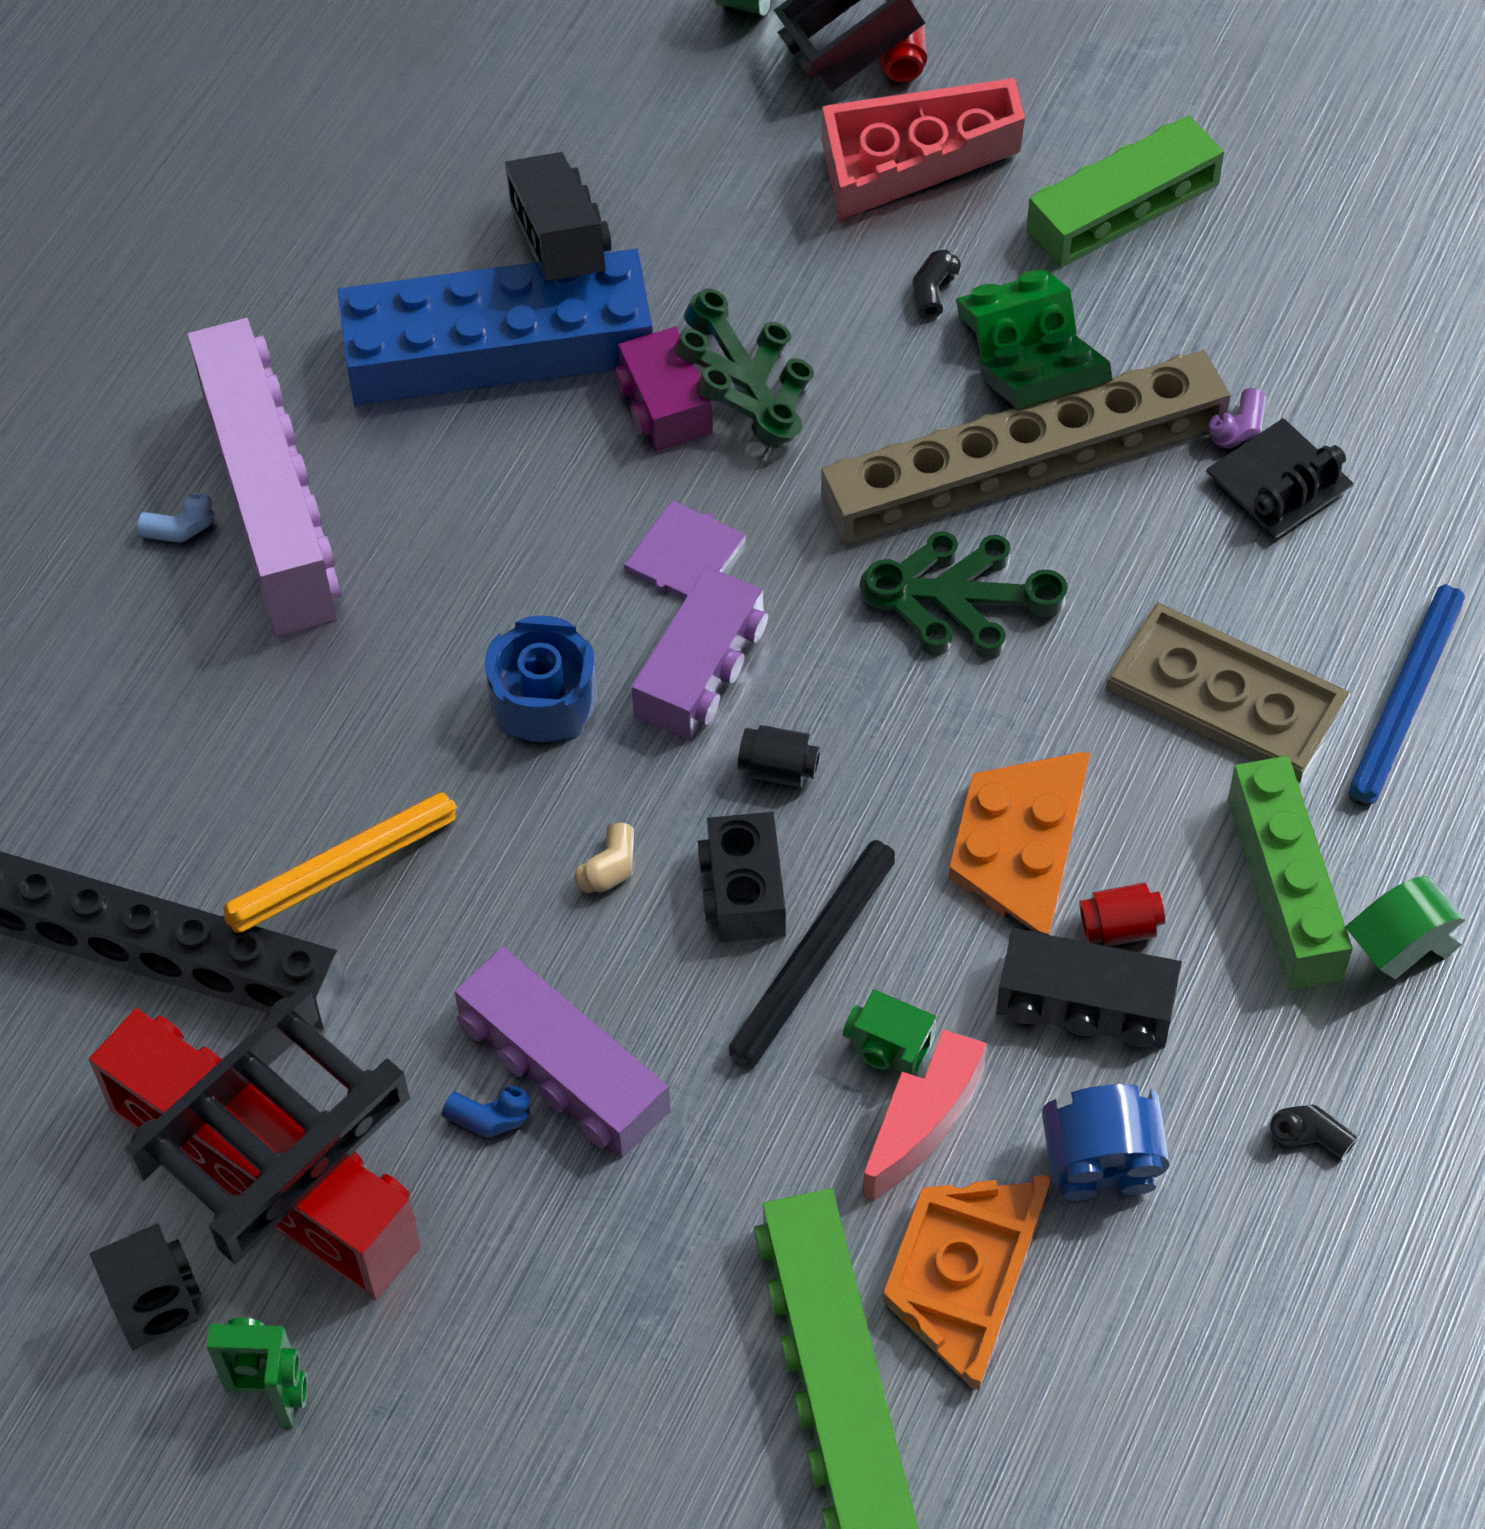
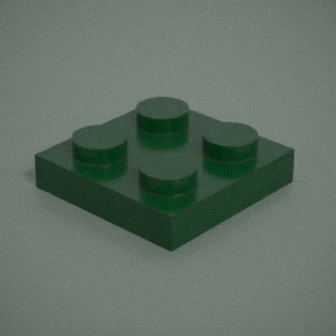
M1067 331L1049 333L1042 337V342L1025 347L1020 345L1001 347L994 352V356L979 360L982 380L1016 409L1113 381L1110 361L1074 333Z

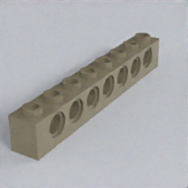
M1205 349L1188 355H1176L1166 362L1140 370L1131 369L1125 371L1119 376L1114 377L1113 381L1022 408H1014L998 414L989 413L975 421L952 428H940L927 436L904 443H892L878 451L856 458L840 459L830 466L821 468V500L843 546H847L1209 432V422L1215 415H1218L1221 421L1224 420L1223 414L1228 413L1231 395Z

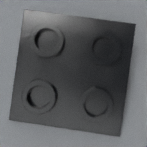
M1284 418L1206 469V472L1275 538L1354 485L1342 472V464L1346 462V455L1339 446H1322L1317 449Z

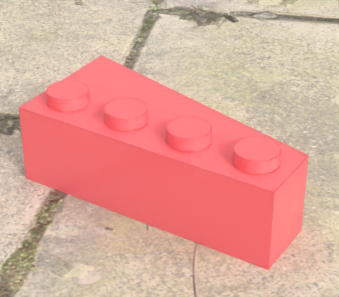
M1015 78L822 106L821 142L839 221L1021 152L1025 116Z

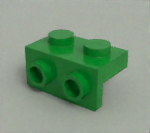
M1028 271L1021 274L1017 281L1003 285H980L972 289L971 294L956 298L959 317L976 332L979 354L982 359L994 356V352L1001 347L1009 345L1025 347L1042 342V337L1052 332L1067 331L1075 335L1077 333L1071 289L1049 271Z
M244 1317L233 1318L228 1321V1324L209 1323L206 1347L224 1391L267 1393L280 1427H293L295 1408H304L306 1404L308 1378L306 1371L299 1370V1349L291 1348L284 1326H266L259 1320Z

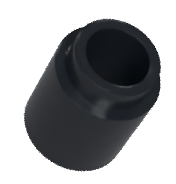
M760 725L758 730L745 728L740 744L737 768L738 771L749 772L751 779L802 788L806 778L815 779L821 747L812 745V734L766 725Z

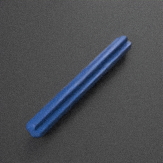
M1448 584L1438 587L1352 779L1349 789V795L1352 799L1362 801L1366 805L1377 802L1463 606L1465 594L1461 589L1453 588Z

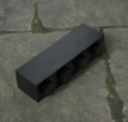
M563 152L505 161L511 209L545 280L551 281L606 271L604 252L612 250L609 227L606 221H601L597 203H591L588 186L582 185L578 168L570 167Z

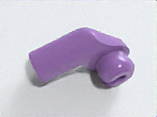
M1256 388L1244 390L1241 393L1238 415L1232 416L1229 413H1224V420L1221 421L1218 415H1215L1210 420L1208 430L1212 435L1214 444L1222 448H1234L1249 441L1261 432L1266 404V394Z

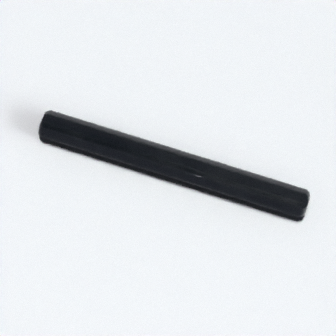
M873 840L866 846L729 1044V1056L735 1062L740 1063L746 1068H752L757 1065L894 865L895 851L893 848L879 840Z

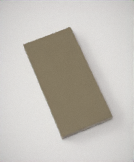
M1159 602L1155 603L1108 677L1106 685L1107 690L1256 761L1289 755L1296 779L1300 782L1348 703L1350 696L1349 691Z

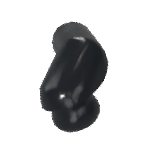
M948 250L932 252L913 277L912 284L919 315L923 318L932 319L942 314L943 304L939 285L943 280L947 282L953 281L955 279L954 274L959 275L962 266L959 257L950 254Z
M1314 1104L1279 1110L1273 1115L1270 1122L1272 1137L1278 1143L1284 1146L1320 1143L1341 1160L1351 1152L1359 1140L1357 1134Z

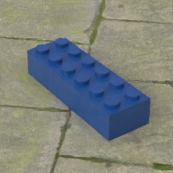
M638 248L604 253L606 271L546 281L537 262L337 288L346 365L354 405L613 370V367L620 365L618 344L653 333Z

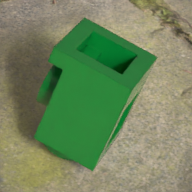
M873 989L864 1007L855 1005L851 1010L843 1029V1037L853 1040V1052L859 1054L860 1058L868 1065L880 1070L891 1068L900 1072V1075L902 1072L917 1076L934 1043L936 1015Z

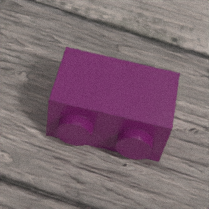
M676 326L618 344L620 365L613 367L615 381L622 396L630 395L633 401L631 413L639 434H648L655 451L713 433L712 401L704 398L697 390L696 384L700 376L694 364L681 360L674 352V345L680 336Z

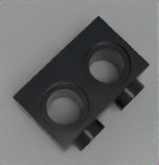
M774 811L707 818L708 839L697 840L700 873H711L713 888L703 889L704 912L706 922H717L719 942L786 936V908ZM733 850L748 852V854L740 857L731 856L727 853ZM739 898H749L755 901L746 906L733 903L734 900Z
M158 1223L89 1253L109 1303L131 1350L199 1321L191 1300L202 1296L192 1269L179 1239L166 1243Z

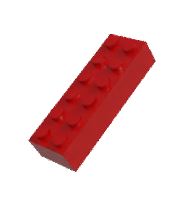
M135 1008L88 1060L109 1110L135 1129H138L146 1121L158 1119L222 1059L207 1047L202 1046L197 1051L183 1041L184 1036L181 1031L163 1016L158 1015L153 1020L138 1008ZM251 1083L225 1106L230 1113L275 1153H286L303 1137L304 1130ZM207 1124L180 1147L187 1156L231 1195H241L259 1178L260 1172ZM353 1152L274 1228L376 1301L421 1248L415 1224L417 1219L412 1212L409 1200L411 1195L398 1180L388 1174H383L380 1178L363 1167L364 1161L356 1152Z

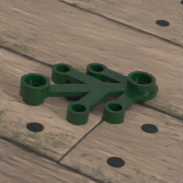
M703 289L692 296L684 312V319L692 329H685L681 332L674 345L675 354L687 363H696L705 368L696 384L698 392L704 398L710 401H719L752 418V431L762 443L777 448L787 445L788 442L794 441L801 432L802 422L794 406L800 393L806 391L814 377L813 368L804 360L797 358L789 359L780 373L779 379L783 386L775 399L766 384V380L776 357L783 354L791 340L790 331L778 322L771 321L765 323L757 337L759 347L752 361L727 321L729 310L726 297L717 290ZM705 335L714 336L726 358L708 349L709 341ZM734 383L746 389L750 396L731 388V384Z
M940 531L933 533L928 538L925 546L901 563L890 559H883L871 564L860 579V594L869 606L883 611L895 610L920 634V646L923 651L930 655H942L951 647L952 628L945 620L934 619L917 600L935 601L973 637L975 653L982 658L993 659L1000 656L1004 651L1005 630L999 624L989 622L970 603L1025 606L1035 616L1049 618L1058 614L1064 608L1068 586L1061 574L1047 569L1032 573L1027 578L1025 584L971 581L986 569L999 571L1008 565L1011 546L1009 541L1000 535H989L983 538L978 549L936 579L918 578L931 566L939 568L949 567L957 559V539L951 533ZM944 546L950 549V551L939 553L934 548ZM989 550H998L1003 554L999 556H991L986 552ZM882 586H889V587H892L893 589H891V590H883V589H880V587H882ZM1047 596L1052 600H1042L1038 597ZM938 633L943 635L944 638L935 641L928 638V635ZM984 637H993L997 640V642L994 644H987L981 641V639Z

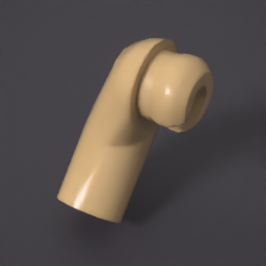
M626 823L609 825L606 833V850L576 868L574 879L577 887L582 892L589 894L597 891L601 893L629 878L633 869L634 828Z

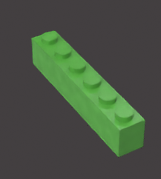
M833 1188L763 1202V1224L754 1226L755 1240L760 1260H771L776 1279L767 1280L768 1295L773 1315L785 1316L789 1332L788 1335L780 1336L787 1372L798 1370L802 1391L793 1393L799 1426L801 1429H812L816 1449L807 1450L812 1481L815 1488L825 1486L830 1508L821 1509L824 1529H919Z

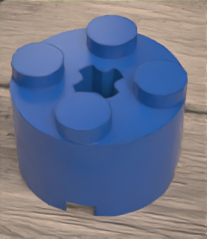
M539 615L525 617L516 621L515 628L501 636L500 632L491 641L485 656V671L491 709L501 731L506 735L534 742H550L559 739L572 740L577 738L583 732L584 725L591 718L598 698L594 652L588 639L586 641L577 633L576 627L567 620Z
M1113 1084L1089 1087L1071 1092L1072 1104L1058 1109L1057 1101L1054 1099L1042 1108L1051 1181L1054 1185L1061 1188L1064 1200H1087L1098 1194L1097 1189L1120 1187L1121 1193L1124 1195L1149 1193L1156 1189L1155 1178L1166 1172L1170 1166L1159 1095L1152 1089H1150L1148 1098L1140 1097L1137 1085Z

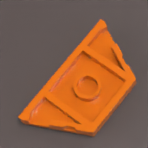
M1078 752L973 773L949 866V878L969 893L980 895L985 900L986 905L1001 916L1005 917L1009 913L1031 929L1032 932L1050 935L1091 753Z
M1037 1175L1032 1177V1182L999 1186L997 1180L973 1182L971 1185L963 1188H957L952 1185L922 1188L885 1286L883 1302L971 1388L977 1390L981 1388L1051 1188L1052 1181L1049 1176Z

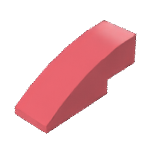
M942 1029L925 1078L923 1079L905 1072L901 1073L864 1171L863 1198L874 1201L902 1182L932 1154L948 1135L969 1103L983 1073L987 1043Z

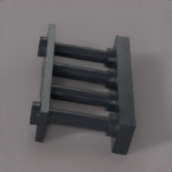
M304 986L290 998L286 997L277 1001L267 1012L263 1023L158 1119H150L142 1124L134 1133L131 1143L125 1148L135 1174L142 1181H145L155 1170L163 1166L215 1214L214 1220L209 1224V1228L217 1249L234 1265L410 1099L404 1072L388 1058L374 1070L363 1071L312 1027L319 1019L312 993ZM293 1043L348 1089L347 1096L330 1112L328 1110L320 1112L269 1067ZM250 1083L304 1130L303 1137L286 1153H275L225 1108ZM205 1124L260 1172L259 1178L241 1195H231L180 1149Z

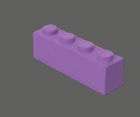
M504 946L454 990L459 1013L456 1018L461 1028L475 1041L480 1042L482 1039H485L498 1050V1058L511 1073L517 1077L526 1074L539 1086L538 1091L542 1098L554 1110L562 1113L566 1109L578 1119L582 1132L597 1147L604 1149L608 1145L623 1158L670 1112L669 1086Z

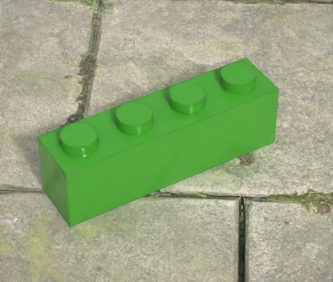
M1190 115L1172 124H1164L1149 136L1133 144H1126L1120 147L1114 154L1093 165H1085L1072 176L1052 186H1045L1038 190L1033 196L1029 197L1026 230L1056 264L1062 268L1218 186L1225 151Z
M1289 755L1235 765L1227 800L1288 991L1343 981L1353 947L1345 928V923Z

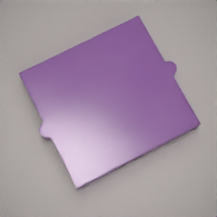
M671 500L625 563V571L656 585L657 591L660 593L668 591L686 599L705 566L722 573L725 571L746 541V535L714 520V516L711 513L703 515Z

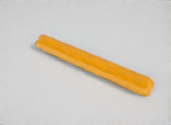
M438 792L250 889L224 904L225 915L223 918L226 924L230 925L238 933H242L452 823L456 818V804L445 793Z

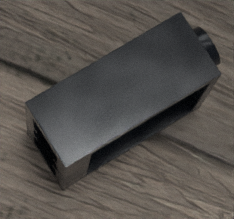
M786 0L773 11L784 25L777 33L793 56L800 50L803 52L796 60L810 80L813 82L821 77L829 90L833 92L926 24L911 0H884V4L819 52L812 45L809 38L860 0Z

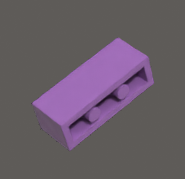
M705 566L631 687L634 716L689 740H692L701 723L709 724L717 711L720 701L719 693L726 682L733 683L741 671L744 662L743 653L750 641L757 643L764 633L768 621V613H765L763 609V589Z

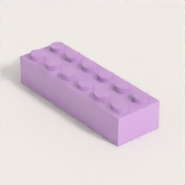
M248 318L187 333L205 405L275 637L337 620L333 599L340 598L342 595L334 570L335 562L327 536H324L322 532L319 509L314 494H310L306 468L302 455L298 454L295 446L297 443L289 414H285L283 406L277 407L284 405L276 374L273 375L271 368L264 369V367L272 366L264 336L254 338Z

